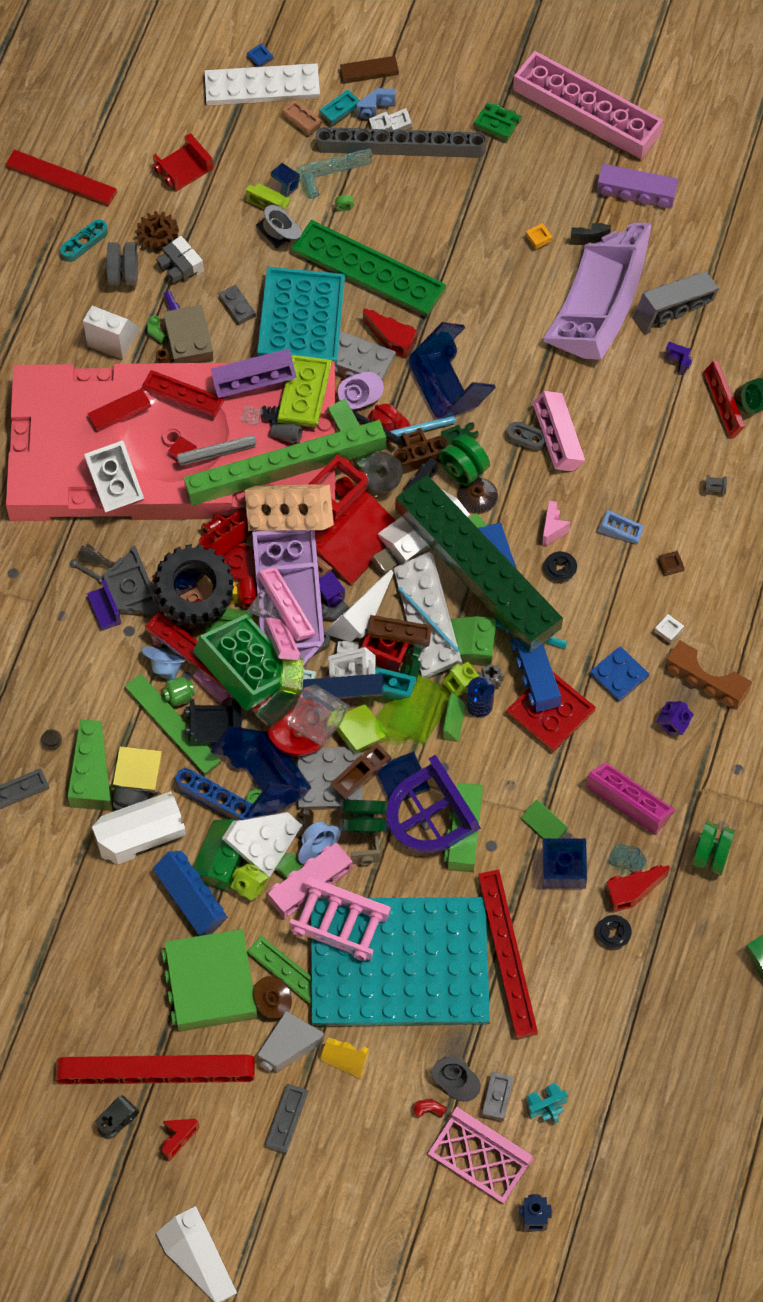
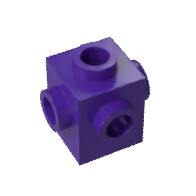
M667 701L656 722L667 734L683 735L694 714L688 709L687 704L682 701Z

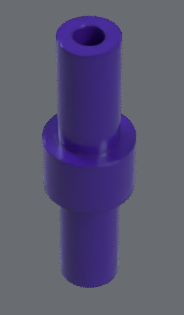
M166 291L164 296L168 303V311L180 309L171 291Z

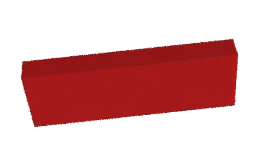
M141 388L87 414L98 432L150 408L151 402Z

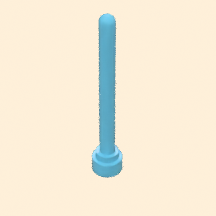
M450 416L390 432L401 437V433L407 434L417 431L419 427H421L422 431H427L454 424L456 418Z

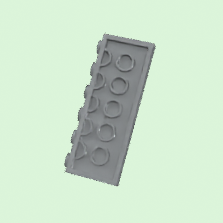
M340 331L335 374L346 379L369 371L380 376L383 381L396 356V352Z

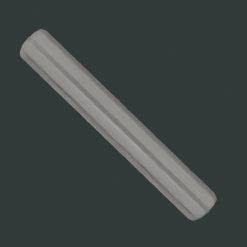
M249 435L180 453L177 455L179 465L182 466L252 448L257 443L255 436Z

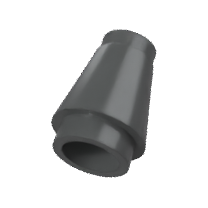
M273 424L271 436L295 444V442L299 443L302 438V427L297 424Z

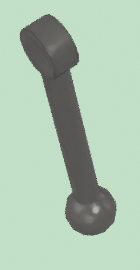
M76 559L70 561L72 567H78L98 579L99 583L102 584L103 576H99L82 566Z

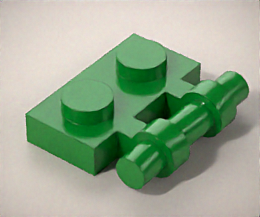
M487 102L485 109L481 110L474 121V127L508 141L516 129L515 122L520 123L522 116L516 114L514 110L502 108L500 104Z

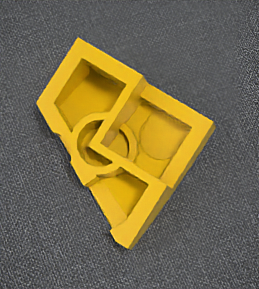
M328 1038L320 1061L361 1079L365 1069V1062L369 1056V1049L362 1047L361 1051H358L351 1043Z

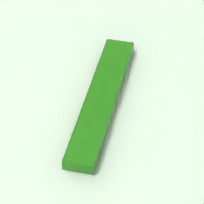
M142 674L125 685L128 693L204 776L221 764V760L208 746H189V737H185V728L188 724Z

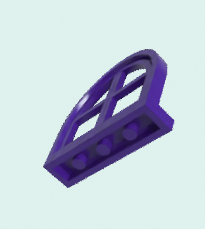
M436 754L428 758L430 765L402 781L393 791L388 802L387 821L394 837L403 846L416 852L433 853L442 851L481 829L476 817ZM433 777L445 798L424 809L412 789ZM409 793L420 812L400 824L399 808L402 800ZM450 805L462 826L441 837L429 817ZM426 820L437 839L419 840L408 835L405 831Z

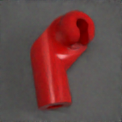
M433 1099L418 1100L414 1104L413 1114L422 1117L426 1111H432L443 1117L447 1107Z

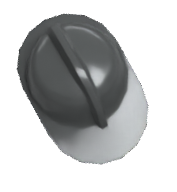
M269 205L265 208L263 227L270 236L276 239L287 238L292 240L301 237L302 231L284 209L276 205Z
M111 784V786L115 787L113 806L119 810L145 801L149 795H161L160 792L130 789Z
M444 1056L433 1066L432 1076L434 1081L454 1099L463 1102L471 1101L480 1093L481 1084L479 1078L462 1058L458 1056Z

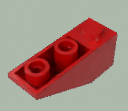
M364 308V323L387 349L393 350L397 355L407 359L417 342V330L411 325H404L391 317L387 318L374 310Z
M656 865L648 871L642 872L637 870L625 877L614 876L606 882L605 890L613 913L635 907L668 876L669 865Z

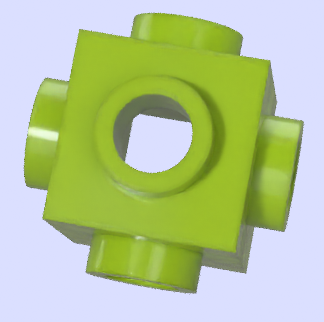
M469 662L461 666L458 663L449 670L450 673L442 682L451 693L459 696L464 692L466 694L471 693L477 687L475 684L481 677Z
M246 864L241 868L238 867L233 873L232 879L234 880L231 888L236 890L240 896L247 897L252 901L262 894L269 876L261 872L258 867Z

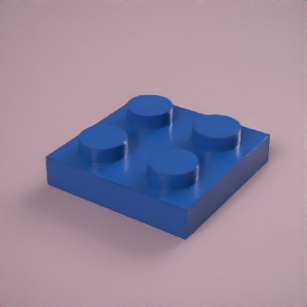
M619 646L590 671V676L616 701L620 702L649 677V673Z

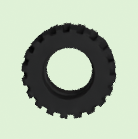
M192 544L185 545V549H181L179 546L174 549L172 554L168 552L164 556V560L158 564L153 583L154 600L159 605V611L162 614H167L166 618L172 622L174 619L177 621V625L182 627L184 623L189 624V628H195L196 624H200V627H205L209 621L211 623L216 622L218 617L223 616L226 612L233 594L234 577L230 573V565L224 563L225 558L221 554L215 555L216 550L209 548L207 551L204 549V545L199 544L197 548H192ZM186 571L201 572L211 580L213 584L212 594L203 601H187L181 598L174 590L175 578Z

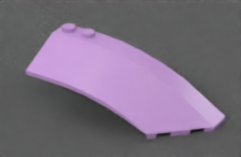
M631 223L626 226V230L620 233L614 231L601 237L602 241L596 244L590 242L584 245L583 256L573 285L559 314L543 337L544 342L584 359L602 360L618 334L634 298L643 270L652 227L651 223Z
M315 530L252 532L260 629L269 638L264 626L265 618L283 619L257 576L260 570L276 567L315 631V635L312 638L296 641L293 637L300 656L298 660H288L300 671L324 643Z

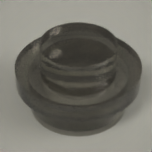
M54 729L46 730L41 736L42 746L48 750L57 749L62 744L61 734Z

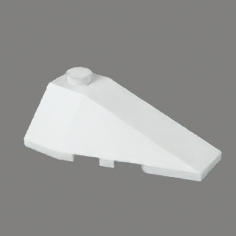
M392 570L387 572L325 631L330 636L349 642L356 637L361 639L367 634L370 615H376L394 572Z
M196 1206L175 1216L156 1232L166 1255L214 1302H222L237 1294Z

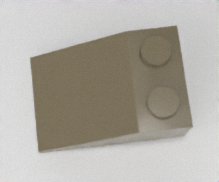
M202 305L163 312L173 363L213 361V349Z

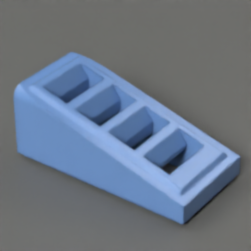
M607 509L601 518L597 532L638 544L644 526ZM624 526L627 527L626 532L623 531ZM632 529H635L634 535H630Z

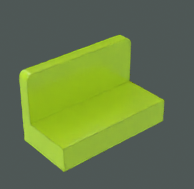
M260 183L256 186L249 185L246 189V201L264 210L269 205H276L285 210L291 202L289 197Z

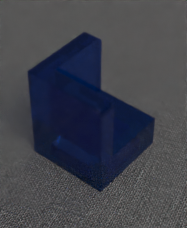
M281 163L271 171L270 176L282 183L280 194L287 198L298 188L300 174L287 165Z

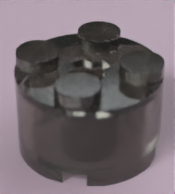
M386 452L372 454L359 468L369 479L365 491L372 496L382 497L389 494L399 485L402 479L400 460ZM378 471H380L381 474L384 475L382 478H380V474L377 473Z

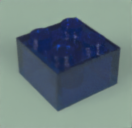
M543 838L542 889H586V838Z

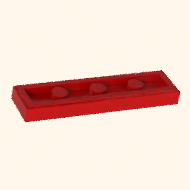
M713 360L703 371V374L728 437L735 438L745 428V425L720 362Z
M150 370L142 385V388L146 391L216 417L224 403V397L218 398L216 394Z

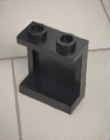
M190 699V705L185 707V719H189V725H186L185 737H189V746H241V705L236 699L232 700V706L195 705V699Z

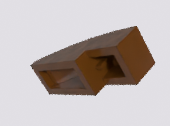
M376 742L330 784L344 799H347L391 761L392 757Z

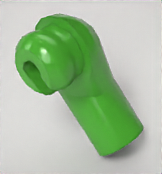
M156 315L151 316L147 322V332L151 337L163 344L167 339V335L160 331V318Z

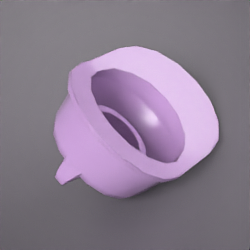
M369 371L351 376L343 380L339 385L338 398L340 401L346 398L351 409L361 408L374 403L381 397L384 389L383 381L380 376Z

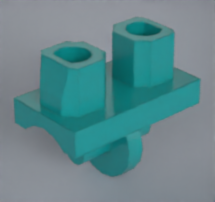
M553 1083L545 1088L549 1097L547 1099L541 1100L538 1092L527 1095L528 1114L531 1119L541 1115L543 1121L551 1118L553 1123L559 1122L558 1114L564 1112L561 1105L567 1103L568 1094L566 1090L562 1091L556 1083Z

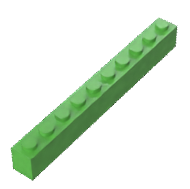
M380 420L185 476V490L191 506L245 491L253 486L269 484L326 467L338 454L342 458L350 460L385 450L386 435Z

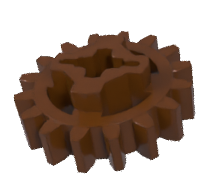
M155 211L152 216L150 213H147V218L141 217V223H137L138 229L136 231L139 243H143L144 248L150 246L151 251L155 247L158 248V251H161V247L167 246L174 239L178 238L179 227L176 219L172 220L171 214L166 217L165 212L158 215L157 211Z

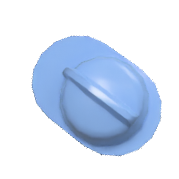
M147 646L141 649L142 653L151 659L153 672L165 679H174L180 670L181 662L186 661L184 658L161 647Z
M316 822L309 826L302 836L303 846L298 855L300 863L304 864L310 858L315 859L326 846H332L338 842L341 836L340 829L336 826H328L324 822Z

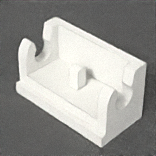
M366 647L328 656L330 677L375 674V655Z

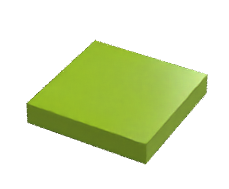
M366 704L331 720L332 726L354 754L389 737L388 732Z

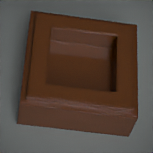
M678 550L658 556L664 576L684 571V565Z

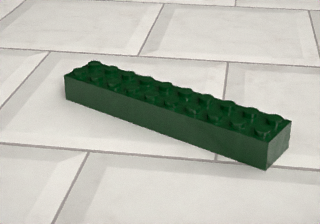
M428 475L395 497V510L529 653L562 629L563 617Z

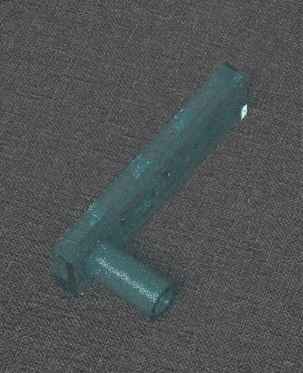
M371 149L297 166L298 182H304L310 199L319 196L315 181L316 177L372 164Z

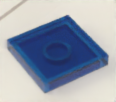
M414 751L392 759L377 773L388 801L393 791L402 781L422 769ZM425 781L412 789L415 795L430 791V786ZM408 793L403 800L411 798L410 794Z

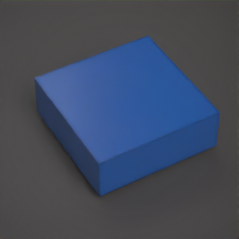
M262 43L247 52V58L256 67H262L273 60V55Z

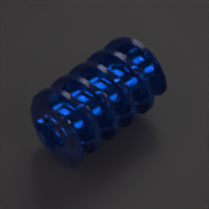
M475 677L468 684L467 710L472 716L481 718L489 715L493 709L494 685L488 678Z

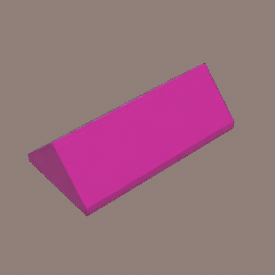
M607 762L592 770L588 775V789L655 835L658 834L675 812L674 808Z

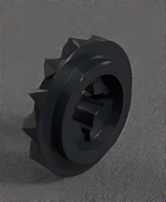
M557 551L546 558L544 570L547 576L553 578L554 581L564 582L567 579H572L574 574H576L577 562L571 554ZM557 564L560 566L565 565L564 571L561 569L556 570Z
M618 915L604 917L597 926V938L602 942L603 946L610 947L611 949H621L625 944H628L632 935L629 922ZM619 927V936L614 935L609 938L610 930L608 929L615 930Z

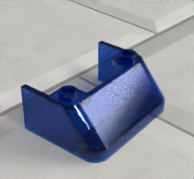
M441 322L409 357V366L436 418H447L474 409L496 388L495 384L472 382L465 390L463 389L450 363L457 354L454 339L465 329V326L462 324Z
M229 726L211 749L212 754L227 756L230 759L231 765L235 768L247 769L261 788V794L250 807L252 811L277 813L306 796L311 789V785L291 757L278 750L272 744L267 731Z

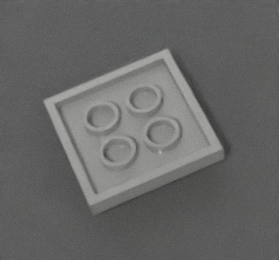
M324 747L312 754L298 756L299 810L303 807H306L308 810L341 809L342 800H363V786L347 799H344L330 784L362 754V751L354 754L349 747Z

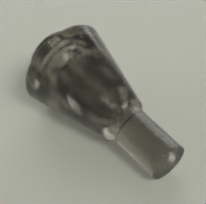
M88 543L86 546H81L77 555L80 557L79 562L102 565L107 568L115 565V562L105 558Z

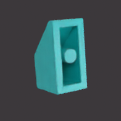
M376 668L375 674H383L384 696L382 697L394 700L411 698L417 680L416 677Z

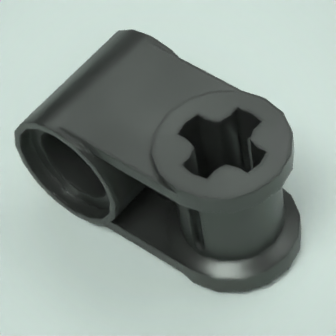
M119 1096L99 1115L97 1119L99 1134L105 1139L114 1138L126 1125L130 1124L137 1117L139 1110L125 1096Z

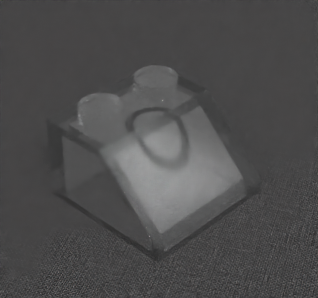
M314 684L303 688L287 725L322 746L342 723L349 705Z

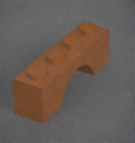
M679 640L668 656L665 668L672 675L685 679L691 686L699 687L708 696L718 698L724 705L738 709L749 693L752 681L735 671L726 676H712L706 673L698 664V650Z

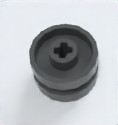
M108 242L106 271L109 286H119L122 281V273L127 286L137 285L138 253L136 242H126L123 246V254L118 242Z

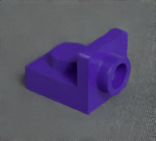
M668 342L665 358L673 363H681L680 374H684L685 369H689L693 358L690 357V348Z

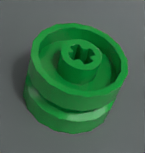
M461 433L452 441V445H447L439 452L440 462L446 472L463 486L470 485L477 479V474L481 475L490 467V461L484 449L467 434Z
M706 821L702 834L700 833L694 851L696 854L692 866L704 869L710 857L713 858L710 866L711 872L722 875L736 830L724 827L718 839L715 838L718 830L717 824Z

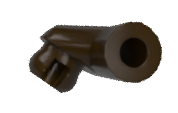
M303 807L299 813V817L304 819L297 833V837L302 840L306 829L314 821V812L306 807Z

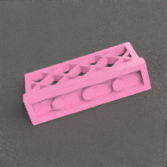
M456 1107L449 1122L428 1152V1155L503 1204H505L522 1175L534 1160L531 1154L458 1107ZM454 1123L462 1128L463 1137L450 1138L449 1130ZM465 1130L471 1133L472 1135L466 1136ZM447 1135L448 1140L443 1141V1139ZM475 1137L480 1139L483 1149L469 1151L467 1139ZM465 1140L467 1152L454 1155L452 1142ZM484 1142L491 1147L485 1148ZM449 1143L451 1156L440 1157L435 1153L440 1145ZM497 1150L500 1152L502 1161L489 1164L486 1151ZM483 1152L486 1165L473 1167L470 1155ZM503 1155L508 1157L509 1160H504ZM468 1156L470 1168L463 1170L457 1168L455 1158ZM452 1159L453 1164H451L450 1162H448V1161H446V1160ZM515 1162L522 1166L516 1175L507 1176L506 1163ZM503 1165L505 1177L492 1180L489 1167ZM487 1168L489 1180L484 1182L477 1181L474 1170ZM471 1171L472 1177L466 1174L465 1172ZM514 1178L512 1183L509 1185V1179ZM506 1180L508 1189L502 1197L494 1192L493 1183ZM490 1184L491 1189H489L485 1185Z

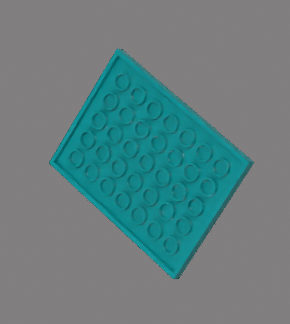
M483 897L368 898L391 907L387 922L381 921L378 923L368 947L374 950L371 961L367 959L365 961L359 960L353 956L354 954L312 939V1026L490 1024L486 907ZM317 898L311 913V926L314 928H320L329 906L327 899ZM343 905L337 907L327 931L328 933L340 937L350 912L348 907ZM364 913L358 914L348 941L361 944L371 919L369 915Z

